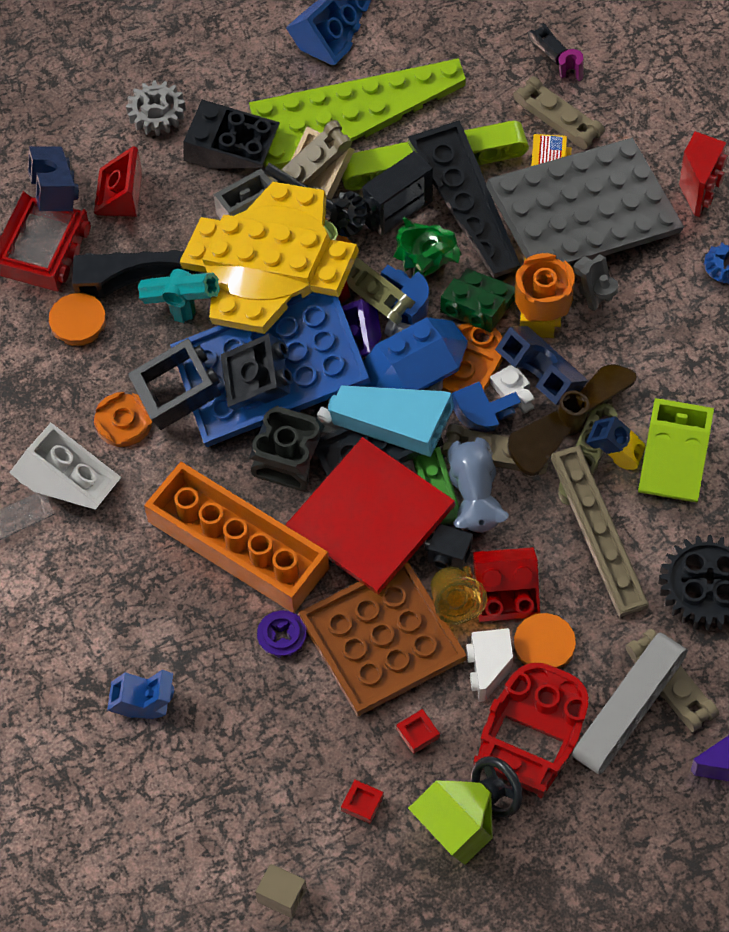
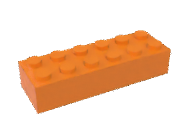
M181 461L144 505L147 520L150 524L290 612H296L329 569L328 552Z

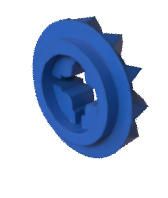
M723 242L717 247L711 246L710 251L705 255L704 266L710 277L719 282L729 283V266L727 265L726 269H724L723 264L726 257L729 256V245H724Z

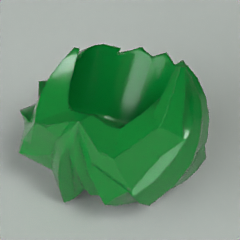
M405 217L403 218L405 226L398 230V234L395 237L398 246L393 258L403 261L404 272L413 268V276L417 271L427 276L449 262L459 264L462 253L458 247L454 232L443 229L440 225H422L413 223Z

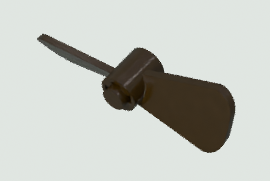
M616 364L603 366L580 392L568 391L564 393L560 398L556 411L512 432L508 439L507 449L518 468L526 475H538L550 460L552 453L556 452L566 437L578 434L583 429L587 413L633 386L637 378L636 373L631 369Z

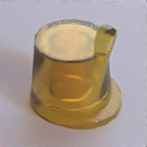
M470 566L462 567L463 570L457 567L443 568L432 578L430 587L435 612L441 620L448 624L458 625L466 623L479 616L486 607V590L480 582L473 578Z

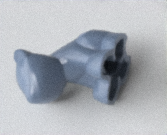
M476 437L475 442L461 444L459 441L452 443L448 449L447 457L450 464L449 477L451 483L459 489L464 499L453 524L456 528L481 533L491 530L509 517V514L502 509L500 503L491 496L496 468L493 463V452L490 444L483 438Z

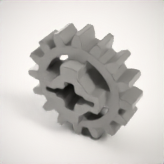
M153 80L152 86L142 83V90L133 89L134 96H128L126 110L130 124L135 123L137 131L144 128L147 135L151 130H155L156 135H159L160 130L164 129L169 133V126L178 127V119L183 120L185 118L184 111H186L183 93L177 92L175 85L168 88L166 81L161 85H157L156 80Z

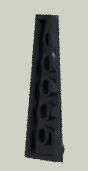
M460 120L409 136L408 144L412 151H416L433 168L434 186L491 276L496 278L517 271L520 268L519 260L493 198L486 186L485 179Z

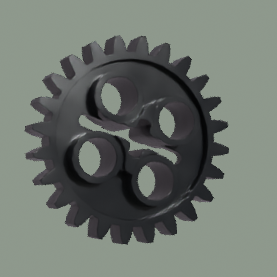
M697 535L694 544L684 539L683 549L675 545L673 547V555L667 553L665 557L666 564H661L660 573L662 575H659L658 584L663 585L660 587V596H667L664 606L674 605L671 615L675 616L682 613L681 623L684 624L689 619L694 620L693 628L695 629L702 622L705 624L706 631L710 630L711 623H715L718 629L722 630L724 621L729 624V600H722L718 595L725 594L729 596V572H722L718 568L727 567L729 569V546L724 545V537H721L718 543H714L712 535H708L707 542H702L701 538ZM695 565L699 567L700 570L694 571L689 569L687 566ZM693 592L698 594L700 597L691 598L687 595V593Z

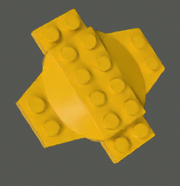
M272 182L246 211L234 216L223 214L221 220L200 218L181 257L180 264L183 269L204 273L213 272L219 278L220 291L217 297H211L209 318L212 324L265 334L288 309L287 302L292 297L301 294L302 298L312 292L336 297L340 296L359 249L357 244L330 239L328 232L324 228L327 198L324 190Z

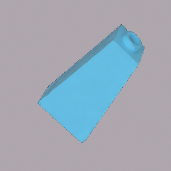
M341 385L337 395L331 397L328 404V411L334 425L431 457L454 409L452 394L446 391Z

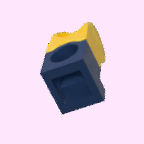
M616 416L595 421L586 441L593 449L600 448L613 459L617 466L626 470L637 469L646 448L643 441Z

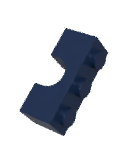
M29 146L27 171L31 184H36L35 198L39 211H73L74 200L79 198V187L77 183H74V171L70 170V159L65 157L62 146Z
M528 326L510 327L495 348L514 368H524L535 374L540 379L535 387L555 405H559L560 398L564 393L568 391L580 392L589 381Z

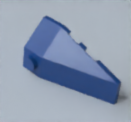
M317 0L291 22L286 29L301 51L330 65H335L350 51L353 44L351 42L355 32H358L361 25L359 21L363 12L367 11L371 0Z

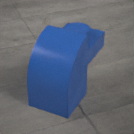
M387 265L381 271V276L416 302L411 309H406L401 316L403 318L401 322L413 325L423 320L429 310V287L426 279L418 271L410 279L404 271L396 270ZM398 299L390 309H392L396 305V303L399 301Z
M480 381L452 393L453 410L459 421L470 430L485 433L495 431L498 427L499 422L496 417L503 420L516 413L514 409L521 403L517 392L489 403Z
M161 670L149 679L126 672L111 682L107 711L131 718L154 719L165 716L167 704L171 701L174 694V686L172 685L173 673Z

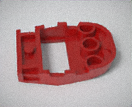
M529 663L518 668L505 683V689L498 699H494L489 709L490 713L480 737L481 746L478 756H474L473 764L487 756L502 759L515 771L522 788L537 794V797L542 798L567 764L580 737V731L589 704L588 693L583 683L574 675L545 663ZM505 718L563 742L554 762L547 761L497 739L496 736ZM494 767L498 777L509 781L501 770Z

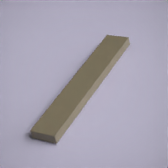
M580 445L552 453L551 461L618 617L647 609L649 603Z

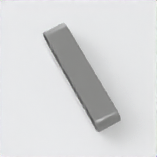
M658 633L582 736L572 753V757L597 774H602L678 670L688 650L663 633Z

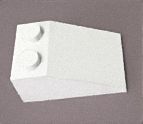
M52 423L27 448L10 471L11 475L33 492L95 510L121 478L116 472Z

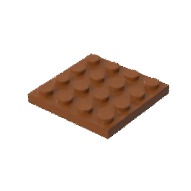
M408 561L379 595L361 582H357L298 612V616L303 622L307 633L357 717L467 660L465 651Z

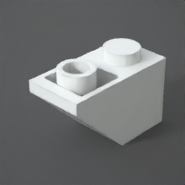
M509 628L472 632L471 644H466L468 663L474 662L475 672L470 673L472 691H478L479 702L486 701L512 670L513 653Z

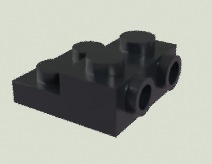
M267 334L221 354L229 408L237 410L256 401L266 404L290 394L289 385L293 383V377L285 365V358L289 356V351L283 341Z

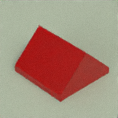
M132 146L99 169L94 214L98 216L137 217L142 179V167L137 147Z

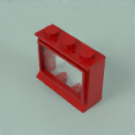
M23 191L0 236V276L58 292L62 282L65 283L69 277L73 256L79 255L80 244L83 238H87L90 233L91 222L88 221L86 209L78 210L73 208V211H39L36 198Z

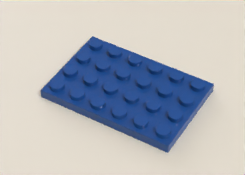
M314 292L302 298L301 294L292 297L287 302L288 309L265 334L218 325L188 337L195 347L199 344L201 345L209 359L205 361L207 368L212 367L221 382L217 384L221 396L193 411L206 447L262 426L264 415L275 406L298 412L331 399L333 395H337L341 385L361 387L371 383L339 297ZM267 334L283 341L289 351V356L285 358V365L293 377V383L289 385L290 394L266 404L256 401L237 410L229 408L221 354ZM187 338L170 344L171 348L186 340ZM191 358L177 366L186 391L203 382Z

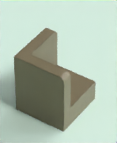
M271 864L255 891L257 902L292 919L307 892L306 880Z

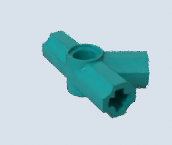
M175 269L171 272L170 277L141 280L138 285L139 299L144 304L166 302L169 305L170 313L174 316V321L184 323L189 319H193L196 314L194 300L217 297L220 291L219 278L213 272L191 274L182 269Z

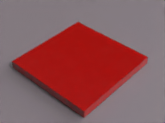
M362 437L285 526L326 550L330 561L379 595L456 506V503L451 497Z

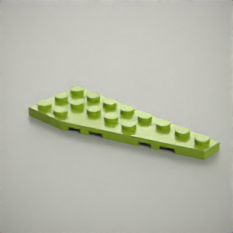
M457 58L249 102L251 114L280 122L264 162L265 168L268 163L273 164L279 169L287 165L291 161L307 126L322 133L327 123L337 120L342 127L341 132L344 135H348L351 141L363 135L368 137L401 120L402 115L411 110L416 112L422 109L423 104L434 98L439 100L466 86V78L460 60Z

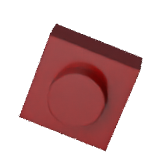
M423 709L396 724L397 732L413 754L440 738L439 731Z
M354 779L341 805V812L371 824L383 800L384 792Z

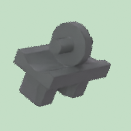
M599 254L591 260L583 256L574 264V272L581 276L582 280L578 286L579 292L586 297L589 309L595 311L602 300L610 301L618 293L619 285L617 280L609 275L606 257Z

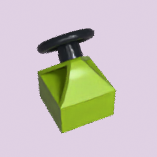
M487 756L479 759L474 764L471 772V782L436 780L408 809L453 857L466 865L493 838L492 815L501 818L515 815L522 805L523 790L517 774L509 764L497 757ZM494 767L506 775L512 787L505 785L498 778ZM484 770L487 778L480 781L481 772ZM504 796L513 799L511 805L507 808H500L494 805Z

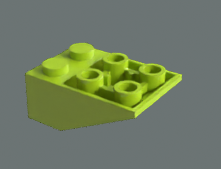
M655 398L638 492L698 503L714 408Z

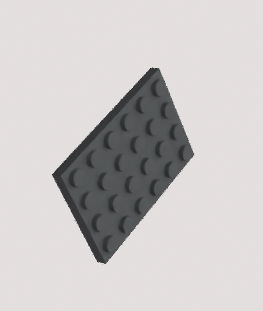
M633 137L492 177L486 183L491 196L526 259L535 254L550 253L556 255V259L562 262L565 260L570 266H574L583 256L593 260L599 254L602 256L610 255L681 233L684 228L683 223Z

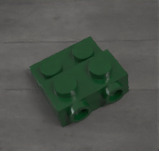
M466 268L459 279L454 278L441 295L440 312L471 324L476 328L492 332L515 300V287Z

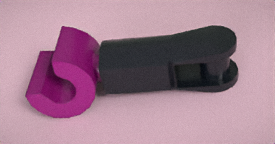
M544 23L539 24V28L535 31L532 29L528 31L530 41L540 48L556 65H559L561 79L566 77L568 69L576 70V79L578 81L583 79L584 58L581 51L577 49L568 50Z

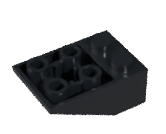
M201 99L183 141V159L185 162L209 169L262 168L280 122Z

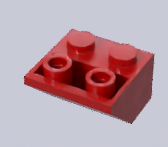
M696 131L684 151L679 186L694 216L700 217L704 207L709 209L715 195L713 192L714 188H719L725 176L723 169L728 155L724 154L726 142Z
M534 547L473 552L479 622L523 619L534 614H540L538 560Z

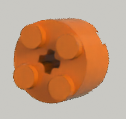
M540 253L528 257L523 265L518 268L515 282V302L528 321H552L569 313L573 301L575 281L574 271L570 264L565 260L562 262L556 259V255Z

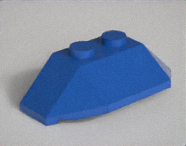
M426 317L375 345L363 361L371 383L361 387L425 390L459 371L468 346V340L453 321Z

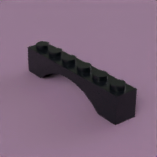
M170 250L168 252L142 251L140 253L114 252L112 254L86 253L73 256L72 284L75 293H85L98 299L106 298L114 291L130 283L150 278L170 277L171 272L175 269H182L191 274H201L204 272L183 269L180 260L184 251Z

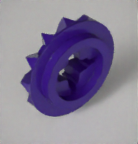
M285 610L275 611L266 615L259 623L257 628L258 643L265 650L266 654L270 653L278 658L284 655L292 656L295 651L302 649L306 639V627L295 613ZM274 630L279 632L287 630L289 639L281 638L279 641H276L277 636Z

